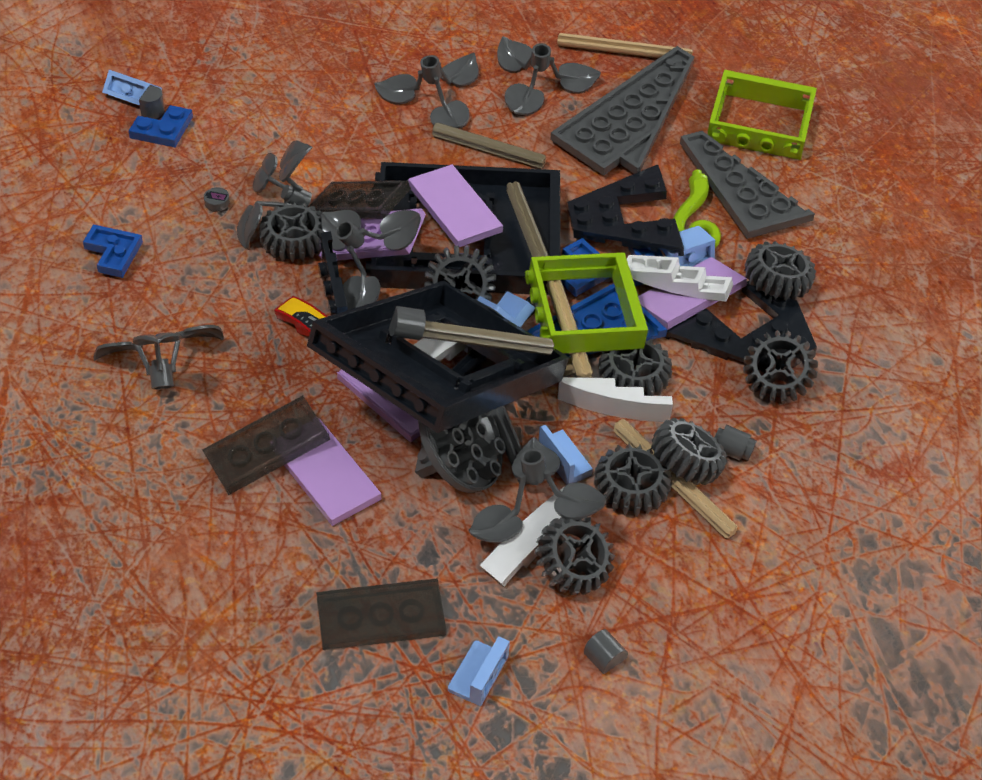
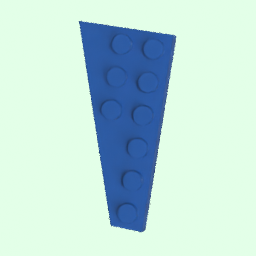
M614 283L570 307L578 330L627 327ZM641 306L648 327L646 341L651 338L653 340L666 337L667 328ZM552 316L555 331H561L557 316ZM538 324L527 330V332L540 337L541 325ZM602 351L586 352V354L590 355ZM563 353L566 356L570 357L569 353Z

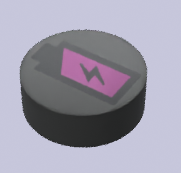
M219 187L207 190L204 194L206 208L212 211L226 209L230 204L228 191Z

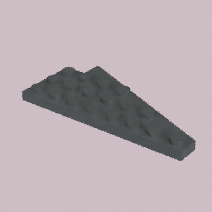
M676 46L553 130L550 140L603 176L619 164L634 174L640 172L694 64L695 56Z

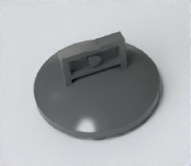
M492 411L440 433H436L418 421L422 442L421 450L417 456L415 473L424 478L438 472L451 486L467 493L480 492L492 486L501 475L503 453L506 450L505 443L500 437L497 424L491 414Z

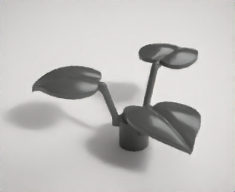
M503 36L498 46V63L505 71L516 73L522 68L527 70L529 66L534 68L529 87L518 83L508 87L505 92L504 99L507 107L517 115H530L542 107L544 93L533 88L537 73L545 71L549 65H551L555 77L561 79V87L571 93H583L589 90L598 80L601 72L578 63H565L560 65L559 70H557L554 57H550L551 48L543 43L536 44L531 48L526 44L512 41Z
M475 53L463 56L441 68V63L437 56L428 55L420 61L422 70L418 71L417 81L409 74H399L382 82L374 83L378 94L384 100L393 104H404L412 101L415 98V90L420 89L422 78L428 84H435L442 106L435 108L431 112V123L433 126L435 123H441L455 128H462L469 121V109L466 104L459 100L446 104L439 81L441 78L447 84L453 83L458 87L470 85L478 78L479 69Z
M296 140L286 149L280 162L279 180L282 182L287 181L290 185H284L272 178L271 175L274 173L278 163L276 155L268 153L262 161V166L255 174L252 185L253 190L257 193L262 192L268 181L283 189L281 198L284 199L287 205H293L296 202L297 205L306 203L308 207L312 199V193L297 185L290 176L313 147ZM256 201L254 206H247L237 226V237L243 247L249 249L250 239L263 213L262 206L283 207L284 203Z
M353 210L322 212V230L324 232L331 231L333 250L342 251L346 249L361 272V277L352 276L343 284L348 310L376 302L380 294L379 280L374 276L366 277L367 273L354 248H359L363 245L365 235L378 240L384 239V245L389 250L398 251L408 247L414 240L420 225L421 216L418 212L401 210L387 215L380 223L382 234H376L361 228V218Z
M200 325L186 328L184 331L176 333L165 332L156 335L145 334L133 338V343L112 342L103 344L95 349L93 357L94 361L110 353L136 350L146 368V374L150 375L151 388L153 390L168 389L174 387L173 373L176 372L175 365L182 338L215 337L223 340L224 336L219 326ZM175 342L170 364L168 359L161 358L160 343ZM154 344L156 360L151 361L152 366H150L143 352V345Z
M533 437L520 450L512 464L513 475L520 480L515 508L512 511L504 505H491L484 508L474 518L469 533L473 537L486 542H503L516 536L523 527V522L517 515L520 512L525 482L531 485H538L546 479L554 495L559 497L554 502V509L559 516L565 519H583L598 512L607 504L606 498L597 489L584 483H569L563 488L562 492L558 490L551 476L559 469L560 459L554 451L545 447Z

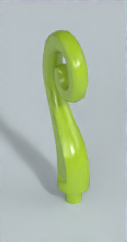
M694 170L692 172V176L689 178L690 196L674 215L679 232L685 230V223L688 218L704 204L708 196V177L701 170ZM697 220L691 223L689 228L700 226L715 239L716 249L721 240V232L718 226L708 220Z

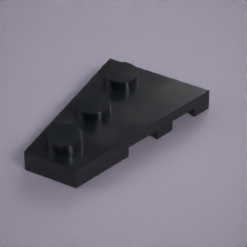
M331 231L320 233L322 262L318 263L320 278H325V281H323L325 297H330L331 299L328 300L331 316L348 309L342 279L339 277L336 252L333 253V238Z

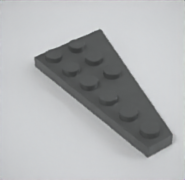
M704 131L681 136V146L697 169L701 170L708 177L709 186L747 239L813 221L814 212L810 209H802L797 205L798 201L792 196L787 198L778 191L779 187L754 168L745 167L741 164V159L736 155L730 156L723 150V145Z

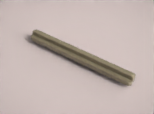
M435 123L432 129L434 137L539 169L543 168L546 162L544 154L445 124Z
M516 181L513 183L509 182L507 184V193L532 257L548 256L520 184Z
M430 321L425 322V330L422 338L544 355H551L554 349L553 340L550 338Z

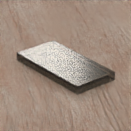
M408 181L331 182L308 207L314 206L316 211L321 212L353 210L361 219H384L410 191L411 187Z
M302 395L202 449L225 491L230 495L329 441L330 437Z
M438 578L316 592L323 650L446 636V625Z

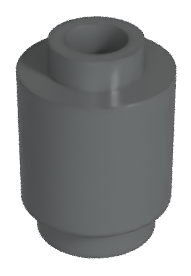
M726 425L724 429L719 427L715 438H718V443L723 445V451L728 456L739 461L741 459L749 460L757 440L751 438L752 435L729 425Z

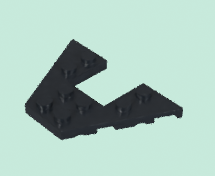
M659 165L647 168L567 202L573 236L576 239L583 238L584 240H594L600 243H605L606 239L620 241L624 247L646 248L654 252L661 248L678 251V256H684V246L675 218H662L647 222L636 221L629 224H624L619 204L667 199V191Z
M750 280L747 281V286L743 287L741 292L773 318L772 320L740 338L706 308L668 329L665 337L666 339L674 337L691 343V348L705 350L709 354L725 360L730 357L744 362V356L750 355L748 353L749 346L756 347L755 340L757 338L765 342L764 334L766 332L771 338H774L775 331L777 330L780 331V337H785V333L789 331L791 332V339H794L797 335L801 336L800 344L808 341L810 343L808 350L816 352L817 348L797 299L792 300L788 298L784 301L780 297L775 299L772 295L765 296V292L756 291V286L749 284ZM775 350L781 354L788 352L787 350ZM763 356L757 368L766 373L769 365L767 358ZM799 358L795 361V365L792 368L801 363ZM777 364L776 369L779 370L781 368V370H784L785 365L782 364L780 366V364Z

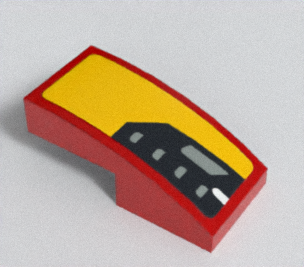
M295 296L290 297L274 309L277 319L294 324L297 333L307 337L310 335L313 321L328 317L312 304Z

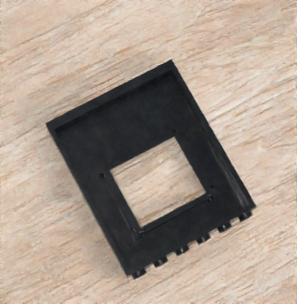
M381 162L380 172L375 173V187L379 188L374 189L373 204H377V207L372 206L371 213L416 209L417 202L421 203V201L408 186V179L449 165ZM453 165L503 225L502 233L484 239V255L488 257L484 266L492 264L493 270L487 274L496 275V280L488 282L496 286L495 291L486 290V292L506 293L508 291L512 294H530L531 285L526 283L525 271L530 268L532 255L508 196L507 184L515 181L520 184L548 256H560V170ZM412 247L408 255L372 257L371 261H366L367 276H374L379 280L380 288L425 287V282L432 280L425 277V272H434L428 264L430 261L438 264L435 259V254L437 253L413 252ZM438 253V254H440L443 258H445L444 253ZM478 255L477 259L479 260L484 255ZM412 258L417 259L416 264L412 263ZM454 261L447 264L445 268L459 270L466 264V261ZM473 266L469 277L481 288L483 283L482 276L479 270ZM465 273L463 276L459 275V278L455 277V288L466 285ZM439 274L438 282L445 281L449 283L444 279V276ZM543 281L546 295H549V292H548V289H547V286H546L547 281Z
M445 281L315 320L312 323L307 347L436 433H440L561 382L570 358L555 348L551 355L466 344L496 364L469 375L461 376L404 338L390 336L389 326L396 306L424 310L426 321L534 336Z

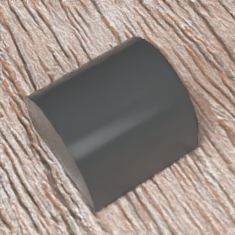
M148 86L139 99L141 116L160 119L165 113L162 90L156 86Z
M396 306L389 326L390 336L421 340L426 322L424 310Z
M606 629L593 635L584 647V654L603 674L628 657V651Z

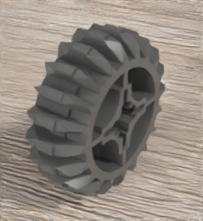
M284 202L283 207L275 206L273 211L268 210L267 215L262 217L259 228L260 243H262L266 253H271L273 258L280 256L282 262L286 259H291L293 263L295 259L304 261L305 257L313 258L315 253L321 252L320 233L324 232L322 230V212L316 211L314 206L307 207L306 203L297 205L296 202L293 205H287Z
M765 241L763 245L757 244L756 248H752L744 269L746 272L745 277L750 280V285L756 286V291H763L765 296L772 295L775 299L780 297L784 301L788 298L796 300L797 297H804L812 288L816 277V270L814 269L815 264L810 261L811 257L804 256V251H798L795 249V246L790 247L786 243L783 245L778 244L776 241L772 244Z
M454 245V254H451L450 250L446 247L443 250L445 258L437 253L435 254V259L438 264L429 262L428 266L434 272H425V277L432 280L425 282L424 286L438 283V276L440 274L445 277L444 279L450 285L455 287V277L459 278V275L463 276L465 273L466 285L458 286V290L476 294L472 297L476 301L479 296L489 301L492 299V295L486 292V290L495 291L496 286L488 282L496 280V275L487 274L493 270V265H483L488 260L486 255L482 256L479 260L477 259L479 255L478 249H475L473 254L470 255L468 254L469 246L466 245L464 247V253H459V246ZM466 261V264L459 270L445 268L451 262ZM473 266L479 270L482 276L483 283L481 288L469 277Z
M777 330L775 331L774 338H771L766 332L764 334L765 342L757 338L755 340L756 347L749 346L748 353L750 355L744 356V363L747 365L743 367V373L748 374L745 378L746 383H753L751 391L757 392L761 390V399L770 395L771 403L776 401V397H781V403L784 404L786 403V396H790L791 400L795 402L797 400L796 392L805 396L807 393L805 387L812 388L814 385L812 379L817 378L818 374L814 370L818 367V361L813 359L816 353L814 350H808L810 343L807 341L800 344V335L791 339V332L789 331L785 333V337H780V331ZM775 350H787L788 352L781 354ZM765 356L769 367L766 369V373L761 376L757 367L761 358ZM799 358L804 369L799 378H796L792 367ZM780 364L781 366L782 364H784L785 369L781 370L780 368L779 370H777L776 365ZM781 380L784 381L786 385H776L772 383Z
M651 338L645 342L644 349L602 351L601 358H599L598 373L599 378H615L616 387H643L644 396H654V394L660 396L663 389H666L669 379H671L672 362L671 358H668V351L662 350L661 344L654 345Z
M677 418L665 420L653 435L651 446L653 451H655L653 455L660 459L659 463L661 465H665L668 468L667 471H672L676 474V477L680 476L686 482L692 481L696 485L699 483L703 485L713 483L725 468L727 454L723 451V445L718 443V438L710 435V431H705L702 426L695 425L693 421L687 422L683 418L679 420Z
M629 443L625 449L617 445L615 451L608 449L605 456H601L594 471V485L606 498V505L612 504L613 511L619 508L623 509L624 515L628 511H633L637 517L641 510L649 514L651 508L658 510L661 503H665L671 491L672 474L671 471H667L668 468L665 465L659 463L660 459L653 455L652 448L647 451L643 450L641 444L637 448H632Z
M560 517V519H553L549 526L547 525L542 529V535L536 541L539 547L535 549L534 554L542 557L537 561L536 565L544 566L545 570L542 572L541 577L550 576L549 586H554L558 583L559 592L569 590L570 595H576L579 592L581 595H586L591 590L595 591L600 588L601 583L603 584L608 580V574L614 568L610 562L614 560L616 555L609 552L614 544L606 542L605 539L608 537V533L601 534L599 531L601 523H596L592 526L591 517H586L583 520ZM565 534L577 536L580 540H576L571 536L567 537ZM575 569L579 573L583 572L586 575H577L569 570Z

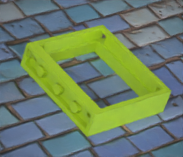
M724 70L709 122L708 135L720 144L801 160L817 88ZM727 79L734 80L733 84L727 83ZM803 94L810 95V99L803 98ZM726 95L804 110L799 136L794 137L720 122L719 119Z
M625 252L531 257L530 268L525 271L526 283L531 285L530 300L532 304L535 303L536 305L535 320L536 323L541 325L540 337L552 339L554 348L561 353L644 349L648 327ZM613 278L627 327L555 331L543 281Z

